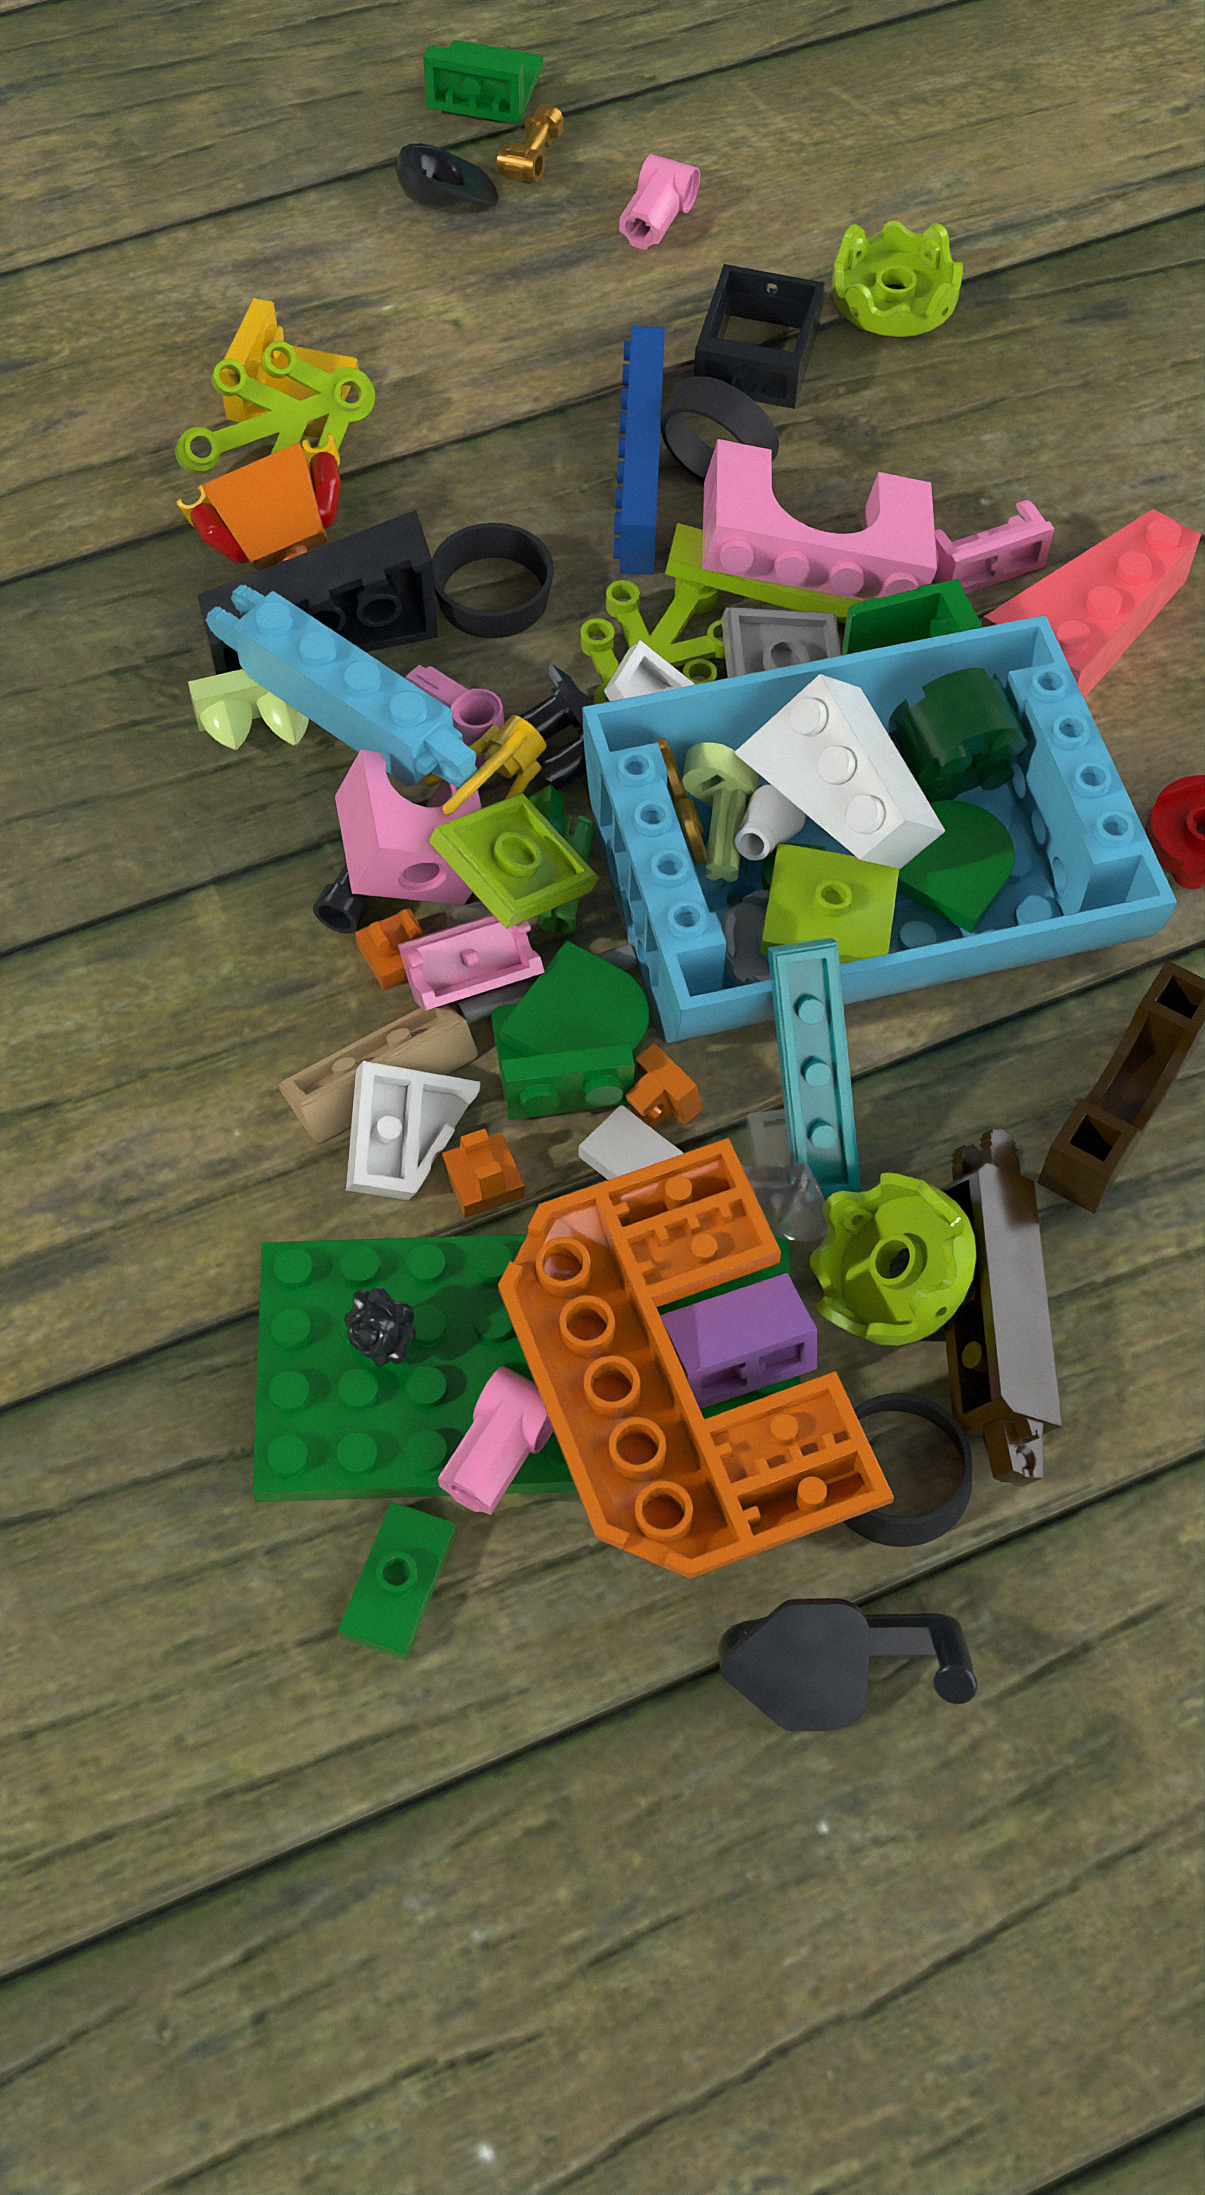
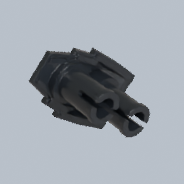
M551 664L547 667L549 669L547 673L555 685L551 689L553 695L519 717L530 723L540 733L544 741L571 724L574 728L581 727L577 731L580 735L578 738L543 760L537 761L542 767L540 773L548 786L551 784L559 792V790L587 773L583 734V707L595 705L591 697L577 688L568 674Z

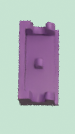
M788 1273L660 1315L699 1409L817 1369V1328Z

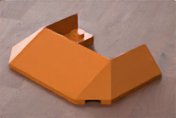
M729 1138L539 1204L528 1225V1234L514 1262H509L498 1283L503 1303L595 1538L689 1579L890 1504L894 1500V1496L836 1371L710 1418L704 1419L656 1307L780 1263L781 1254L780 1248Z

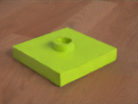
M523 793L436 826L428 841L506 929L591 892L599 879L597 874Z
M778 843L759 954L768 955L767 947L831 937L838 944L839 965L888 954L899 869L863 861L852 855Z

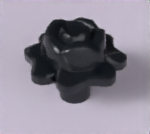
M375 1287L370 1292L358 1290L353 1294V1308L344 1318L345 1324L348 1327L347 1336L349 1343L356 1350H359L363 1356L371 1358L376 1366L382 1367L390 1361L394 1364L403 1363L407 1358L408 1344L416 1338V1331L411 1325L414 1321L412 1308L404 1301L397 1302L393 1300L383 1287Z

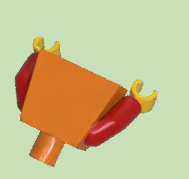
M327 434L329 442L321 449H312L309 440L306 439L302 442V446L299 442L199 485L197 488L201 493V497L196 503L186 505L180 498L177 500V505L189 523L196 528L204 543L235 564L251 562L256 571L322 546L328 542L325 529L336 521L341 489L338 469L340 456L333 434Z

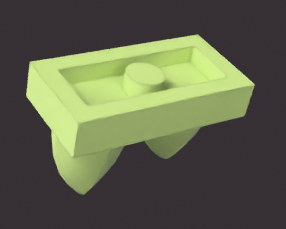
M244 669L188 682L199 731L206 730L215 740L229 748L237 750L245 741L250 731L252 719L260 717L263 718L275 734L293 746H297L305 734L309 718L253 681Z

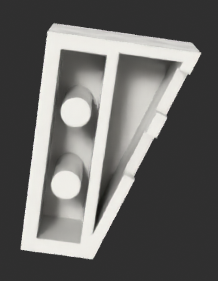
M819 674L734 752L860 860L901 869L945 832V829L860 687Z

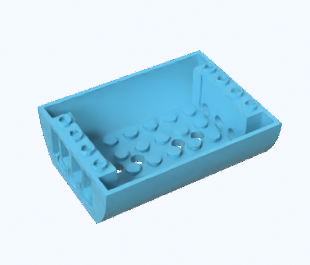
M1046 615L583 707L585 760L593 822L596 826V840L628 942L636 956V967L658 1036L663 1042L673 1043L774 1021L775 1015L771 980L737 986L724 971L726 940L721 929L724 915L730 909L728 904L731 901L744 898L755 891L764 890L761 883V875L765 858L755 861L741 855L738 879L733 882H728L723 878L712 881L705 876L706 862L697 865L692 860L687 842L682 834L673 807L674 803L667 786L668 770L656 740L664 737L670 744L682 779L685 756L688 749L700 743L713 742L723 744L736 751L819 674L860 687L885 730L889 732L888 722L898 705L906 699L911 708L926 697L921 687L955 671L982 668L985 669L989 678H992L994 673L1000 678L1029 739L1024 753L1012 765L1015 775L1008 783L989 791H985L979 786L960 793L953 799L955 801L971 803L987 810L998 818L1008 830L1014 845L1015 860L1009 882L1003 893L971 934L897 891L889 953L840 964L843 1005L1139 941L1154 936L1164 927L1170 919L1177 901ZM760 775L759 788L771 785ZM685 789L688 799L694 802L704 830L701 837L707 852L712 807ZM805 814V823L802 830L784 843L826 846V851L855 856L807 814Z

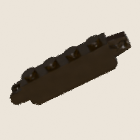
M1003 1128L997 1130L991 1129L982 1134L983 1137L980 1138L981 1144L979 1145L982 1151L975 1147L974 1144L963 1145L955 1149L951 1155L953 1157L951 1162L954 1165L952 1167L953 1182L939 1189L955 1200L970 1221L976 1244V1263L973 1280L964 1301L952 1318L944 1324L952 1417L959 1423L964 1433L983 1438L989 1456L993 1479L1023 1487L1043 1479V1434L1062 1427L1034 1180L1021 1176L1019 1156L1016 1154V1151H1018L1015 1147L1016 1142L1013 1141V1136H1010Z

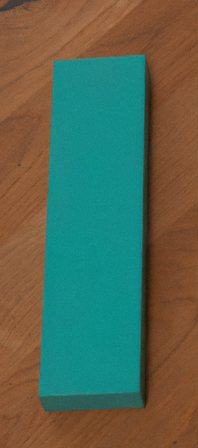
M831 937L767 947L793 1196L798 1203L825 1199L833 1193L840 1191L859 1193L861 1192L838 944Z

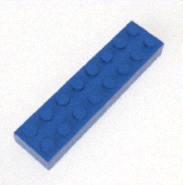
M632 326L631 340H624V361H630V364H623L622 385L628 386V388H622L621 409L627 410V412H620V434H626V437H619L618 458H624V462H617V483H623V487H616L615 509H622V512H616L614 515V535H621V538H614L613 559H620V573L654 575L665 327Z

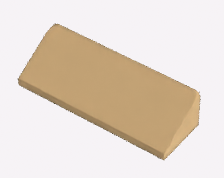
M445 1004L429 1010L420 1007L281 1081L278 1087L309 1135L317 1143H322L351 1127L356 1069L363 1061L447 1075L473 1061L477 1057L478 1051L466 1019L450 1006Z

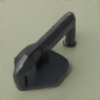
M839 1598L787 1600L767 1617L742 1621L732 1625L721 1636L718 1649L720 1670L723 1678L779 1727L788 1731L839 1730L857 1721L867 1705L869 1656L936 1655L940 1668L934 1676V1689L939 1697L952 1704L969 1702L976 1695L978 1688L965 1636L960 1623L955 1618L936 1613L864 1615L858 1606L850 1601Z

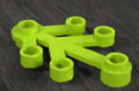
M283 341L272 342L267 346L261 357L264 371L273 378H284L287 376L318 393L299 401L248 376L245 368L238 361L224 359L216 365L212 372L211 382L214 389L223 396L236 395L269 412L214 432L205 427H192L186 430L176 444V459L179 465L188 473L203 475L210 472L217 465L221 454L278 434L271 454L300 442L308 422L327 415L328 417L318 446L313 449H321L328 444L327 434H333L337 449H339L348 424L363 420L371 412L375 403L373 384L358 369L343 367L330 374L297 358L294 349L288 343ZM279 351L285 354L288 359V366L284 369L274 367L270 361V353ZM223 369L233 370L238 376V385L234 387L224 385L219 377L220 371ZM349 385L356 390L358 394L356 403H348L343 400L340 394L342 386ZM196 439L205 441L210 449L209 456L205 458L195 456L190 448L191 442Z
M676 578L674 600L650 636L639 612L640 591L637 585L627 580H618L608 586L606 590V610L617 619L629 649L641 640L673 667L685 665L683 675L695 685L717 680L715 665L706 659L714 657L726 659L724 641L717 639L723 637L721 620L715 621L709 626L706 636L675 643L693 614L707 613L717 605L719 589ZM618 598H627V599H629V600H628V601H618V600H616V599H618ZM600 618L586 621L582 625L580 633L581 649L586 655L591 656L602 682L594 694L595 704L610 702L604 690L619 667V663L613 653L614 627L607 620ZM601 636L604 637V639L593 640L591 639V637ZM696 676H701L706 678L707 680L696 681L692 678Z

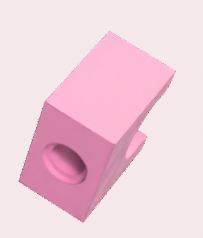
M361 749L335 795L352 893L464 905L473 891L428 841L436 826L482 809L478 789L450 815L443 812V805L459 788L444 779L426 807L413 804L402 797L390 784L386 774V760L382 753Z

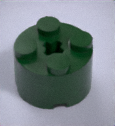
M982 668L955 671L929 682L921 687L926 696L911 708L905 699L890 716L888 722L889 732L897 738L903 751L905 764L929 803L953 800L960 793L979 786L983 790L989 791L1008 783L1015 775L1012 765L1022 756L1029 740L1000 678L995 673L992 678H989L985 669Z

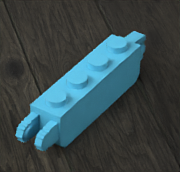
M241 584L232 592L233 595L231 597L236 609L240 614L244 615L241 619L230 612L227 613L220 606L218 608L216 606L207 614L205 621L210 631L229 647L237 651L240 666L253 681L357 752H360L361 749L381 752L386 760V772L405 785H416L425 775L431 772L460 788L477 771V767H475V752L463 743L461 738L463 735L453 726L452 709L276 592L272 591L264 597L257 591H253L250 587Z

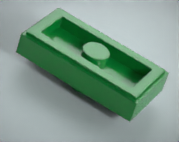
M391 1501L338 1628L340 1638L407 1660L457 1533L456 1523Z

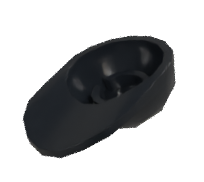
M416 143L402 147L396 165L398 182L406 196L419 206L440 209L453 205L458 199L484 206H496L499 198L496 187L490 177L477 165L432 145Z

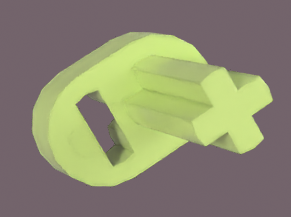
M709 742L694 745L687 750L682 783L690 794L712 807L705 876L712 881L723 878L728 882H733L738 879L741 856L735 845V837L741 826L750 798L759 788L760 775L739 758L733 749L723 744Z

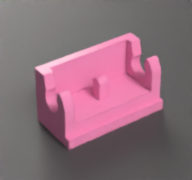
M1024 500L1016 503V508L1025 521L1018 515L1009 518L1007 524L953 542L950 541L944 531L937 529L935 530L937 571L934 579L937 583L958 578L964 592L967 594L1044 568L1054 527L1050 521L1046 522L1031 501Z
M492 914L397 944L415 1003L425 1010H429L544 973L541 958L536 951L532 950L528 940L527 932L531 931L528 921L525 920L506 929Z

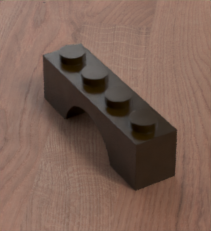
M1169 960L1165 962L1140 1002L1104 1072L1084 1100L1080 1098L1050 1146L1037 1182L1038 1184L1093 1214L1097 1212L1205 1033L1204 978Z

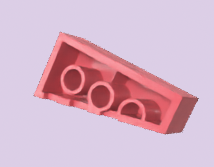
M1152 509L983 616L982 626L988 627L1046 615L1083 698H1085L1186 582L1201 534Z

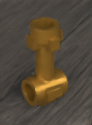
M551 104L538 106L534 115H529L524 122L525 130L528 134L521 144L511 142L510 145H502L497 157V171L499 175L505 176L507 179L529 184L532 181H540L545 168V156L541 149L543 146L549 147L554 138H559L564 131L563 115L558 108Z

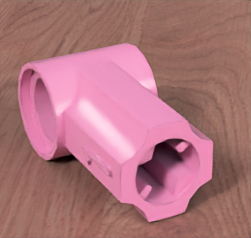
M650 154L646 158L640 172L637 191L619 220V232L627 237L631 246L647 250L652 244H659L677 213H688L690 211L700 184L699 168L655 154Z
M418 665L405 678L452 709L453 726L463 735L461 738L467 746L479 740L493 724L500 728L505 723L503 705L500 698L494 692L476 688L468 690L431 666L424 668ZM485 752L476 757L475 766L481 767L487 761L484 756Z
M505 1366L499 1367L487 1382L477 1401L473 1413L474 1422L438 1477L439 1487L448 1492L456 1502L476 1513L484 1512L489 1515L496 1508L530 1452L533 1454L538 1453L554 1431L535 1382Z

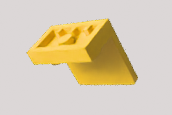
M253 298L224 359L238 361L243 365L248 376L299 401L318 394L287 376L284 378H273L264 371L261 364L263 352L272 342L283 341L284 334L283 328L277 326L274 302ZM291 345L297 358L330 374L343 367L359 370L358 360L354 357ZM279 351L270 353V361L274 367L284 369L288 366V359L285 354ZM223 369L220 371L219 377L224 385L229 387L238 385V376L233 370ZM349 385L342 386L340 389V394L344 401L351 388ZM236 395L223 396L227 420L242 422L269 412ZM328 415L308 422L303 435L320 438Z

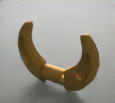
M664 737L657 739L656 743L658 742L668 770L667 786L674 803L673 807L692 860L697 865L705 863L707 852L701 837L704 830L695 804L687 797L670 744Z

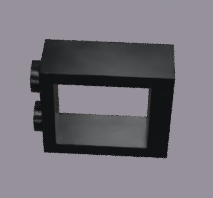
M724 264L695 348L694 377H710L724 381L744 392L755 402L795 409L821 324L825 282ZM767 284H775L778 288H770ZM730 316L800 328L794 352L723 339Z

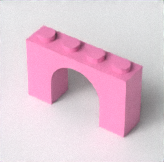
M717 439L704 482L702 569L864 601L870 598H881L913 590L922 585L932 583L937 571L931 482L878 472L862 514L863 530L849 534L824 532L794 519L775 499L772 491V450Z

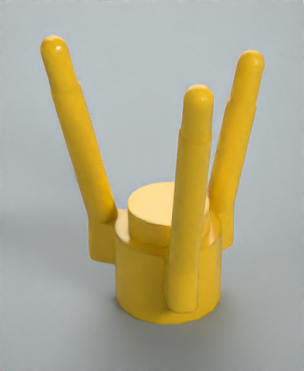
M512 715L500 728L493 724L479 740L468 746L475 752L476 757L485 752L484 756L487 761L443 805V812L447 815L452 814L495 771L506 778H511L515 773L518 775L504 800L523 793L528 783L542 769L536 760L546 749V743L540 733L530 723L517 715ZM431 773L425 778V785L433 787L443 779Z

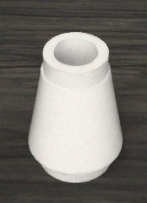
M762 786L750 798L741 826L735 837L736 848L747 859L761 860L775 850L778 843L784 844L797 835L804 826L806 815L774 786Z

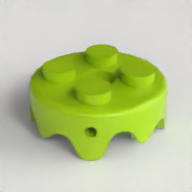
M892 220L887 222L877 235L866 238L865 231L855 223L846 230L840 250L834 261L831 291L835 305L841 314L859 329L882 336H915L940 326L953 313L959 298L963 263L953 262L947 230L939 223H932L923 233H914L906 229L899 221ZM896 284L900 285L902 289H891L886 285Z
M897 1173L881 1174L880 1184L869 1191L859 1193L840 1191L833 1193L826 1199L823 1204L822 1213L827 1222V1232L821 1245L812 1252L809 1260L810 1268L818 1278L825 1294L815 1304V1308L823 1317L863 1339L879 1345L894 1346L917 1342L936 1332L952 1318L965 1299L973 1280L976 1263L975 1236L968 1217L955 1200L924 1180ZM908 1248L910 1259L907 1268L901 1275L891 1279L889 1269L892 1259L902 1249Z

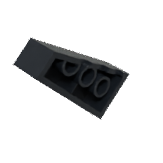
M416 510L197 595L204 631L216 675L243 668L240 666L237 651L210 631L205 619L207 614L216 606L217 608L220 606L227 613L230 612L241 619L244 615L240 614L231 599L232 592L241 584L250 587L253 591H257L264 597L272 591L276 592L364 652L438 637L432 557Z

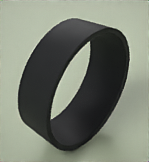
M698 376L684 380L678 386L661 421L662 438L669 452L683 468L703 482H705L714 450L693 432L682 412L699 414L715 421L729 431L741 444L772 450V461L778 454L779 440L777 432L763 409L738 388L715 378Z
M504 523L475 524L460 529L447 537L435 551L432 558L435 593L443 615L457 629L483 638L508 637L528 629L544 613L553 578V560L545 544L529 531ZM485 558H503L518 562L531 570L542 586L538 594L523 605L497 612L477 611L464 607L453 601L444 592L446 583L454 572L470 562Z
M906 1393L879 1395L866 1400L854 1408L858 1420L868 1415L885 1411L907 1412L929 1420L943 1430L956 1446L964 1465L963 1479L954 1496L944 1506L932 1513L919 1517L903 1518L871 1510L843 1522L860 1536L882 1545L910 1547L925 1544L948 1532L961 1518L968 1505L972 1490V1454L970 1445L959 1423L948 1411L933 1401Z

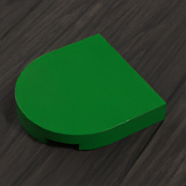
M955 800L932 802L929 804L945 832L899 869L897 891L972 934L1009 882L1015 860L1013 841L1008 830L998 818L979 806Z
M566 941L545 968L544 973H541L500 1027L499 1041L526 1056L630 1043L633 1059H635L642 1050L648 1035V1001L640 985L627 972Z

